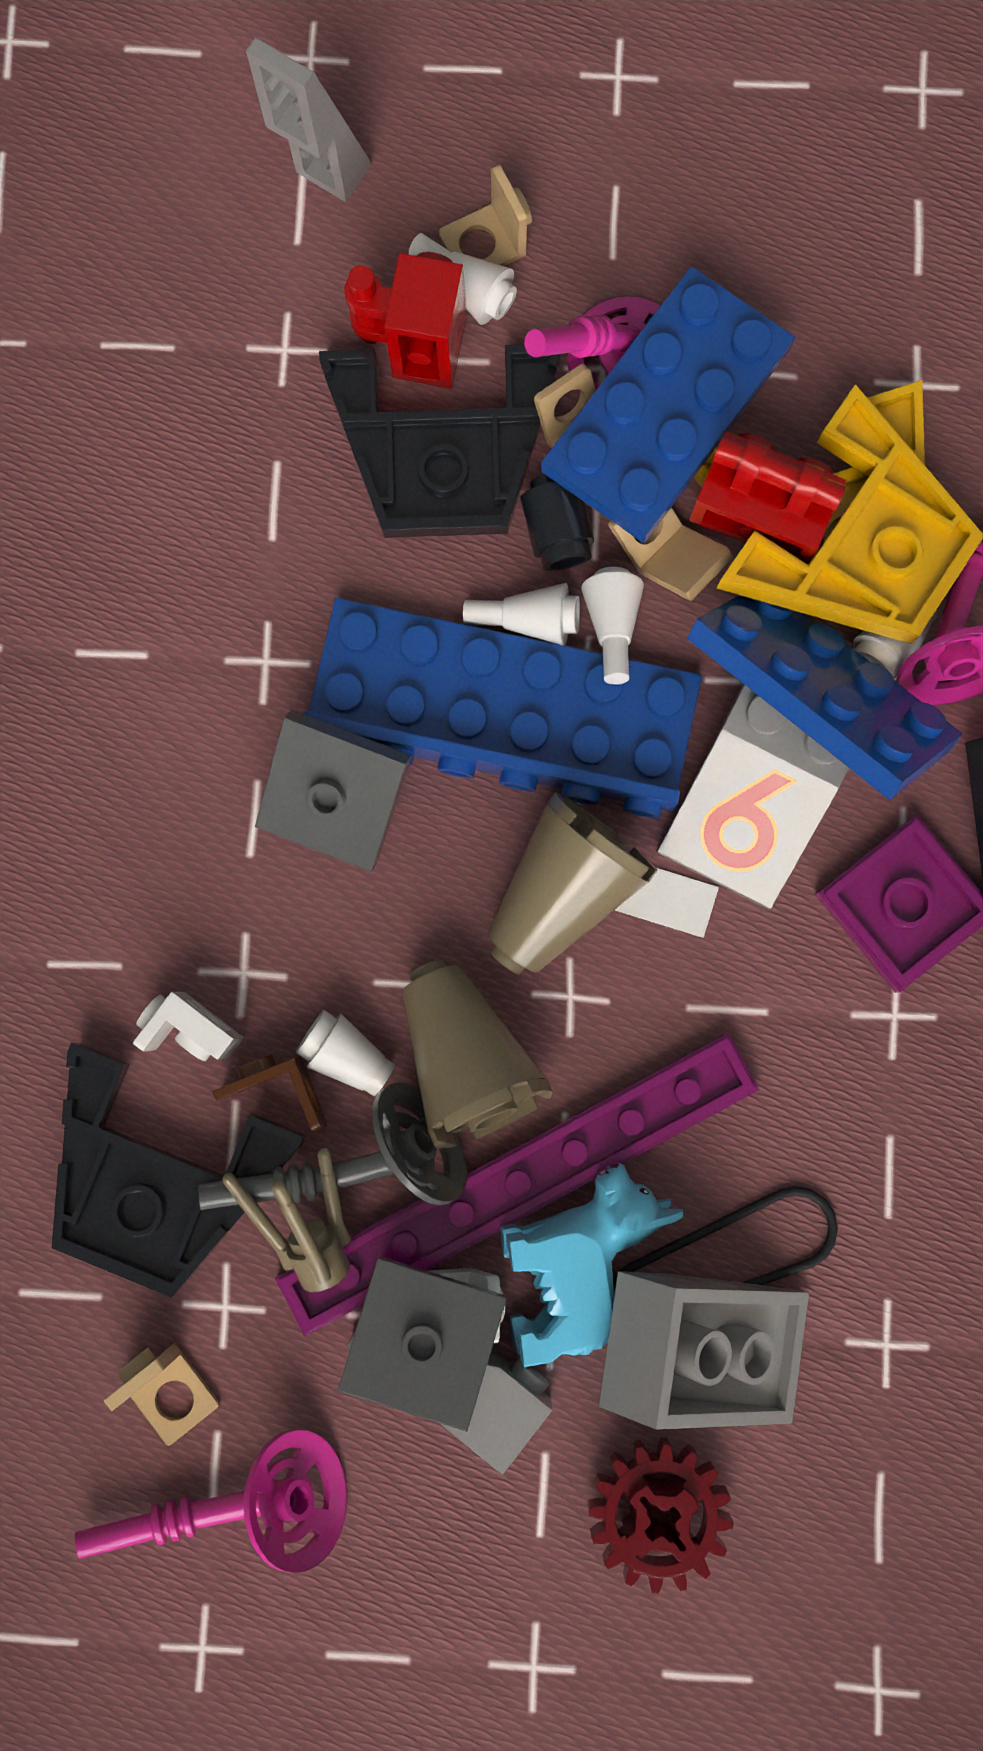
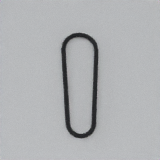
M798 1186L779 1189L627 1264L619 1271L635 1272L783 1198L792 1196L809 1198L818 1204L826 1215L828 1224L826 1242L821 1250L809 1259L741 1282L765 1285L813 1268L828 1257L835 1246L838 1232L835 1212L827 1200L812 1189ZM618 1272L613 1278L614 1293L616 1289Z

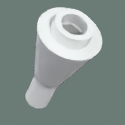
M423 233L418 234L414 238L409 248V255L417 256L422 252H435L448 257L453 263L463 264L465 308L480 325L486 324L492 318L500 320L508 312L517 293V288L512 285L514 280L513 269L460 252H450Z
M622 567L602 568L585 580L581 587L599 644L603 647L604 681L608 684H623L629 680L628 645L631 643L644 588L641 578L631 574Z
M562 583L505 597L504 601L465 600L463 605V622L465 625L503 626L506 630L565 646L568 634H577L579 631L580 599L579 596L569 595L567 583Z

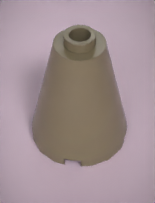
M555 792L548 800L487 933L490 940L495 944L490 953L498 962L516 974L520 975L525 968L538 973L649 883L657 873V868L635 847L629 853L626 852L627 846L617 837L619 834L570 798L564 797L563 799L558 792Z
M437 960L422 965L409 975L411 983L403 989L402 995L428 1135L431 1137L436 1149L458 1146L453 1134L470 1129L475 1140L498 1131L538 1109V1104L534 1098L535 1095L548 1100L553 1096V1091L546 1076L460 966H446L443 960Z

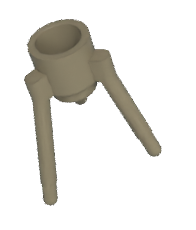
M322 1148L318 1152L320 1177L329 1222L327 1226L320 1220L305 1222L283 1181H276L272 1185V1191L292 1230L288 1236V1242L232 1173H226L222 1178L223 1184L234 1196L236 1202L276 1251L285 1270L294 1269L301 1286L309 1292H320L333 1287L343 1280L350 1270V1263L343 1247L351 1241V1237L343 1221L335 1171L333 1170L331 1153L327 1148Z

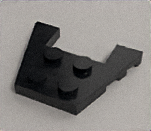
M524 344L505 345V408L378 412L377 359L375 349L319 351L322 372L384 538L508 534L541 426L534 397L537 393L554 383L561 354L532 357L527 353Z
M71 1043L67 1051L66 1067H69L67 1099L63 1100L62 1124L65 1125L62 1163L58 1164L51 1248L172 1298L245 1212L240 1205L200 1210L198 1183L220 1181L224 1175L107 1128L105 1123L130 1064L80 1043ZM251 1114L248 1117L226 1173H232L236 1178L272 1174L275 1166L283 1168L302 1146L306 1135L258 1115Z

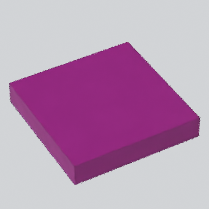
M918 815L907 820L815 894L895 993L903 991L983 926V894Z

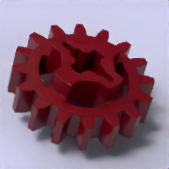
M660 1438L656 1453H647L646 1447L641 1440L634 1441L635 1458L627 1462L623 1456L614 1452L610 1456L616 1472L614 1476L610 1477L606 1474L597 1473L594 1478L595 1486L604 1495V1498L588 1500L589 1516L603 1520L590 1528L593 1544L610 1543L602 1554L604 1565L610 1569L624 1562L625 1584L632 1586L639 1579L640 1575L643 1574L648 1576L652 1593L659 1594L663 1585V1578L673 1577L674 1583L680 1591L687 1590L685 1574L687 1571L694 1569L706 1579L711 1575L705 1560L706 1555L711 1553L724 1557L727 1552L724 1542L717 1535V1531L732 1530L734 1522L729 1513L717 1508L731 1501L730 1495L725 1485L710 1486L718 1476V1472L711 1461L695 1468L697 1453L693 1446L687 1444L680 1454L675 1456L672 1453L668 1438ZM655 1472L675 1474L669 1480L649 1478L647 1474ZM625 1492L631 1503L630 1514L622 1520L623 1526L618 1529L616 1525V1511L619 1500ZM644 1497L647 1498L652 1506L657 1505L664 1512L670 1510L676 1532L672 1530L667 1522L663 1524L657 1517L650 1520ZM702 1500V1523L697 1535L694 1536L690 1530L691 1515L699 1509L698 1503ZM650 1551L672 1553L667 1556L647 1555Z

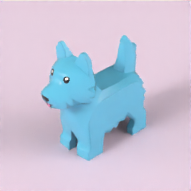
M621 1163L610 1165L598 1173L595 1179V1194L593 1200L588 1204L546 1217L526 1226L517 1227L514 1224L499 1226L504 1258H510L513 1272L530 1271L532 1275H536L533 1285L535 1289H542L539 1299L542 1303L546 1304L534 1319L528 1320L522 1314L510 1315L513 1347L517 1355H520V1361L524 1367L551 1363L562 1354L572 1356L579 1354L589 1355L593 1350L601 1349L608 1343L615 1296L612 1272L614 1256L616 1253L647 1239L660 1227L674 1223L684 1217L683 1209H669L671 1199L656 1200L650 1188L643 1184H635L629 1177L625 1166Z

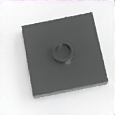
M290 710L283 720L255 827L372 872L378 863L411 755L297 711Z
M379 1256L338 1391L467 1432L507 1295Z

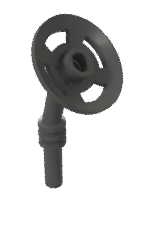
M393 1083L383 1088L376 1095L372 1107L373 1128L381 1151L332 1163L337 1189L395 1174L412 1193L428 1203L446 1205L459 1198L467 1182V1165L457 1134L453 1135L458 1146L439 1149L444 1166V1175L434 1170V1158L437 1149L428 1135L420 1090L404 1083ZM394 1105L409 1110L420 1120L418 1121L404 1112H395ZM399 1126L403 1127L405 1130L400 1132ZM311 1162L303 1163L302 1170H299L296 1164H290L287 1172H284L281 1166H275L272 1174L237 1178L256 1202L276 1200L278 1206L279 1202L272 1191V1185L276 1181H283L295 1203H300L302 1196H305L308 1202L315 1201L316 1194L323 1193L320 1167L313 1168ZM222 1180L198 1183L200 1210L239 1205ZM423 1186H428L431 1190L425 1189Z

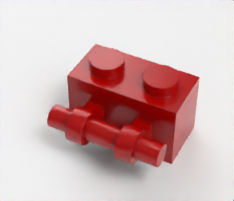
M422 252L417 256L399 253L392 288L382 287L379 278L368 267L364 265L354 267L349 272L348 279L344 285L345 299L350 309V322L354 333L368 344H375L377 342L387 343L393 378L452 389L466 323L463 264L453 263L448 257L435 252Z
M726 431L719 443L689 521L743 543H746L752 533L757 531L801 561L809 564L818 550L833 511H836L846 489V479L833 475V470L827 464L817 459L801 457L797 460L774 450L773 445L769 441L758 435L741 433L738 436Z

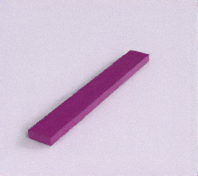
M725 1033L467 1173V1182L463 1193L451 1203L435 1205L420 1198L351 1235V1241L343 1247L350 1263V1270L346 1277L333 1287L320 1292L306 1291L301 1286L294 1269L279 1274L275 1280L305 1337L364 1305L379 1256L427 1271L499 1232V1226L513 1224L593 1181L598 1173L606 1167L616 1163L624 1164L760 1089L729 1033Z

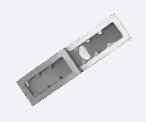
M255 37L247 48L246 54L265 126L288 140L296 173L347 202L372 165L371 161L316 74Z

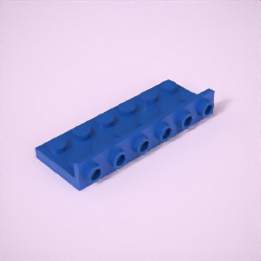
M335 597L309 711H304L303 714L409 754L411 759L408 766L412 765L414 757L438 762L437 771L447 775L473 779L475 770L500 775L499 784L511 789L535 792L538 783L561 788V797L563 799L568 797L576 803L597 805L599 797L624 802L623 811L647 818H660L661 810L672 812L678 804L680 795L678 788L702 675L629 660V680L623 684H608L604 681L603 654Z

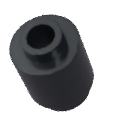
M545 474L530 481L531 489L523 493L520 499L534 557L541 558L545 571L569 569L589 561L592 558L590 545L594 543V536L586 503Z

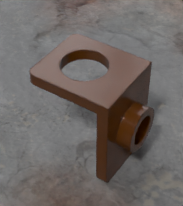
M272 1054L236 1068L240 1080L212 1091L215 1100L225 1099L289 1073L311 1131L314 1132L328 1126L302 1057L293 1058L276 1065Z

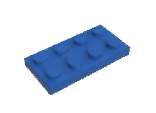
M691 266L542 460L541 472L639 541L645 543L717 448L725 432H729L790 351L795 336Z
M738 595L699 617L687 637L689 641L888 800L895 797L947 755L963 734L946 721L945 716L939 709L931 704L921 702L899 685L887 669L868 661L846 644L839 632L827 625L820 624L810 615Z

